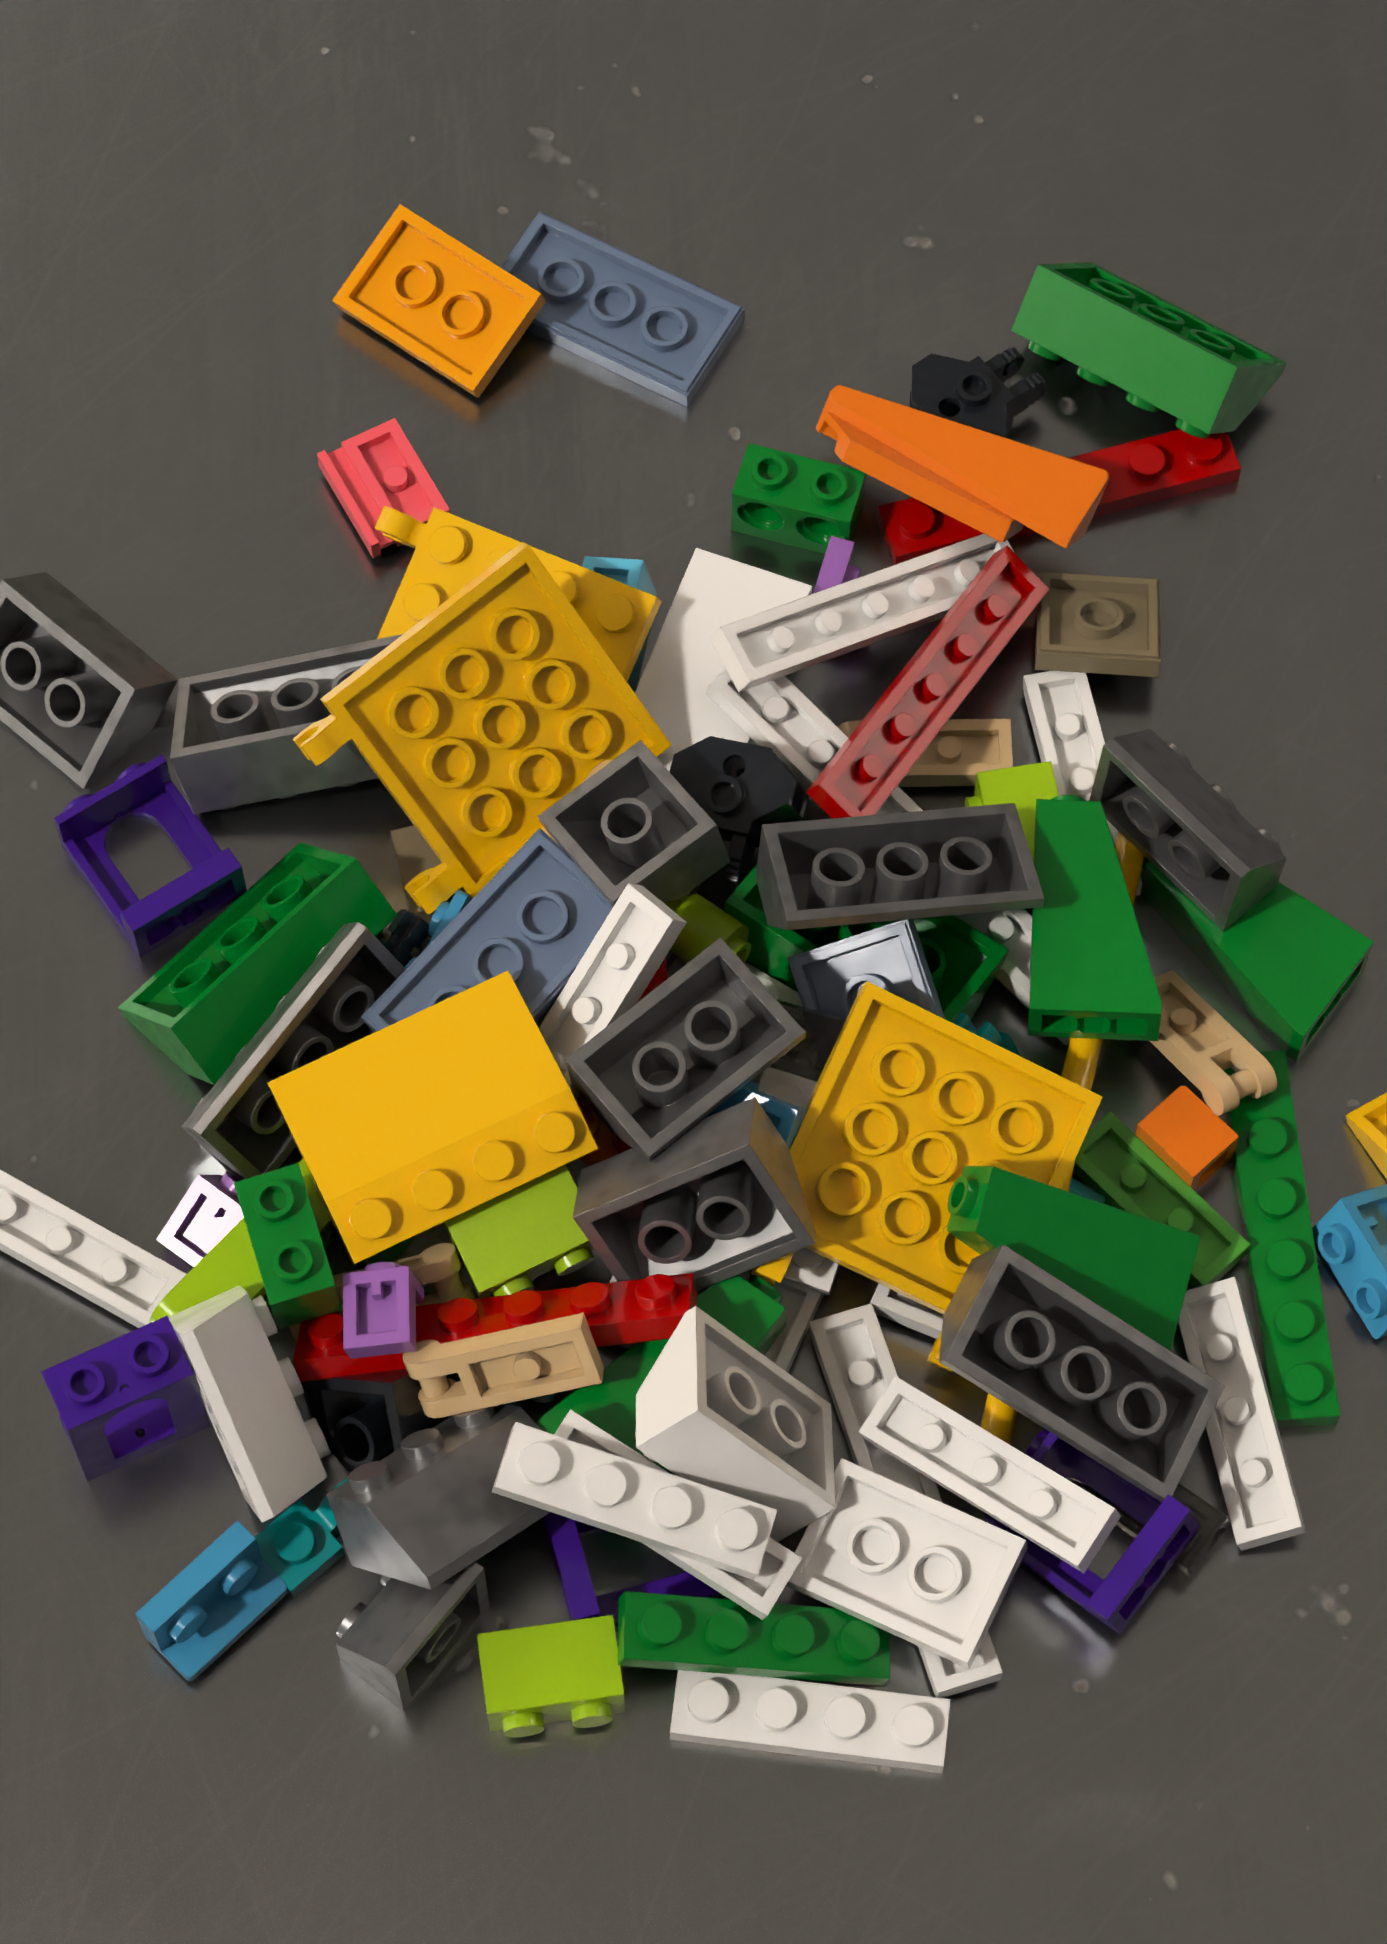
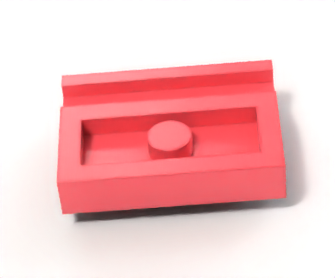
M396 418L341 442V448L328 454L325 450L317 453L319 468L372 558L381 555V549L394 543L397 547L402 545L383 536V532L375 529L384 506L398 510L425 524L433 507L450 513L448 505Z

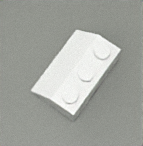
M239 1285L168 1318L194 1372L204 1407L244 1499L260 1521L265 1522L278 1515L328 1477L320 1459L331 1453L316 1419L311 1418L305 1422L302 1419L294 1398L304 1394V1390L289 1357L277 1361L267 1337L278 1333L266 1302L262 1296L251 1300L249 1294Z
M697 1306L686 1311L636 1393V1448L642 1451L649 1460L658 1462L676 1476L777 1509L770 1538L779 1542L836 1508L831 1404Z

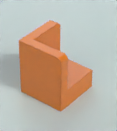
M1179 1086L1137 1124L1135 1135L1196 1193L1232 1161L1239 1135L1219 1116L1215 1115L1187 1086Z

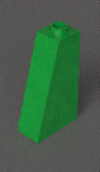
M1060 795L1051 800L1036 799L1034 866L1045 899L1043 907L1032 908L1028 1036L1158 1041L1162 1001L1101 801H1086L1075 795Z
M1144 857L1142 868L1145 871L1140 894L1280 1050H1285L1286 1056L1297 1062L1364 970L1374 941L1280 882L1223 932L1160 870Z
M964 1166L962 1175L954 1182L948 1197V1210L951 1214L947 1226L949 1233L980 1255L1001 1245L1007 1246L1166 1349L1171 1350L1201 1236L993 1166Z
M739 1275L711 1285L698 1295V1308L764 1356L787 1325L786 1307L780 1304L783 1296L772 1285L758 1276L750 1275L746 1281ZM669 1339L637 1342L604 1368L602 1383L578 1388L544 1414L536 1425L542 1431L555 1434L571 1409L646 1457L642 1451L636 1448V1393ZM653 1462L656 1465L663 1468L664 1470H666L667 1472L673 1474L671 1471L660 1465L658 1462Z

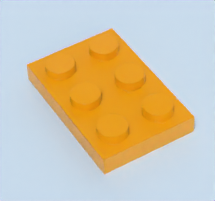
M399 204L332 300L338 309L477 398L481 396L546 303L545 298L540 292Z

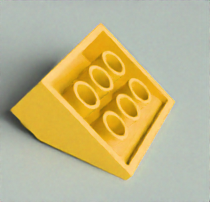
M508 970L267 1083L353 1264L598 1149L568 1083Z

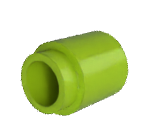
M686 894L679 900L664 903L687 922L669 950L670 953L688 963L721 937L743 963L746 962L751 951V944L747 942L749 935L748 926L699 894L691 896Z

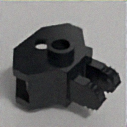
M1009 347L986 362L979 356L968 362L931 353L912 366L909 407L1006 438V433L1012 429L1013 417L1026 410L1037 400L1039 401L1049 385L1037 372L1027 376L1024 380H1020L1010 388L1006 387L1004 382L1013 375H1016L1025 361L1015 347Z
M709 736L677 752L673 756L669 772L716 823L722 840L731 842L728 851L730 862L724 866L723 878L725 887L736 889L748 875L755 847L759 848L762 825L796 822L802 819L808 794L786 764L769 747Z

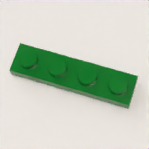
M625 1591L618 1599V1665L876 1686H883L890 1679V1633L836 1608L775 1603L768 1616L761 1620L729 1599Z

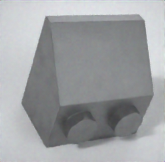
M641 740L537 816L542 826L613 907L628 883L644 886L662 902L679 900L730 862L716 823Z
M476 1561L432 1590L382 1575L380 1583L384 1587L368 1606L362 1602L358 1603L346 1615L336 1634L340 1637V1640L336 1643L340 1662L404 1712L490 1607L485 1571Z

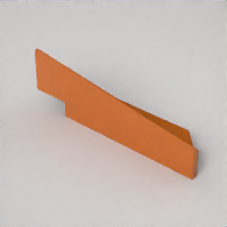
M837 385L830 391L815 428L818 433H823L837 441L834 452L842 462L1002 543L1020 532L1025 525L1067 549L1085 536L1110 478L1109 473L1104 469L842 385Z

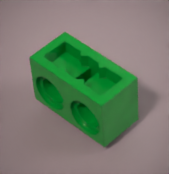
M748 443L732 491L731 531L825 554L831 536L854 541L864 509L866 473Z
M296 1163L233 1182L277 1328L281 1329L342 1310L299 1164Z

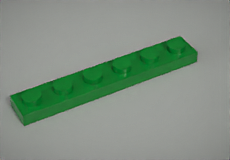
M1285 1050L1262 1051L1260 1053L1269 1061L1277 1077L1276 1090L1258 1099L1252 1098L1250 1095L1240 1099L1239 1107L1226 1113L1227 1125L1239 1135L1232 1162L1243 1238L1251 1244L1246 1259L1262 1369L1278 1429L1332 1425L1338 1423L1340 1409ZM1231 1067L1223 1070L1228 1076L1236 1073Z

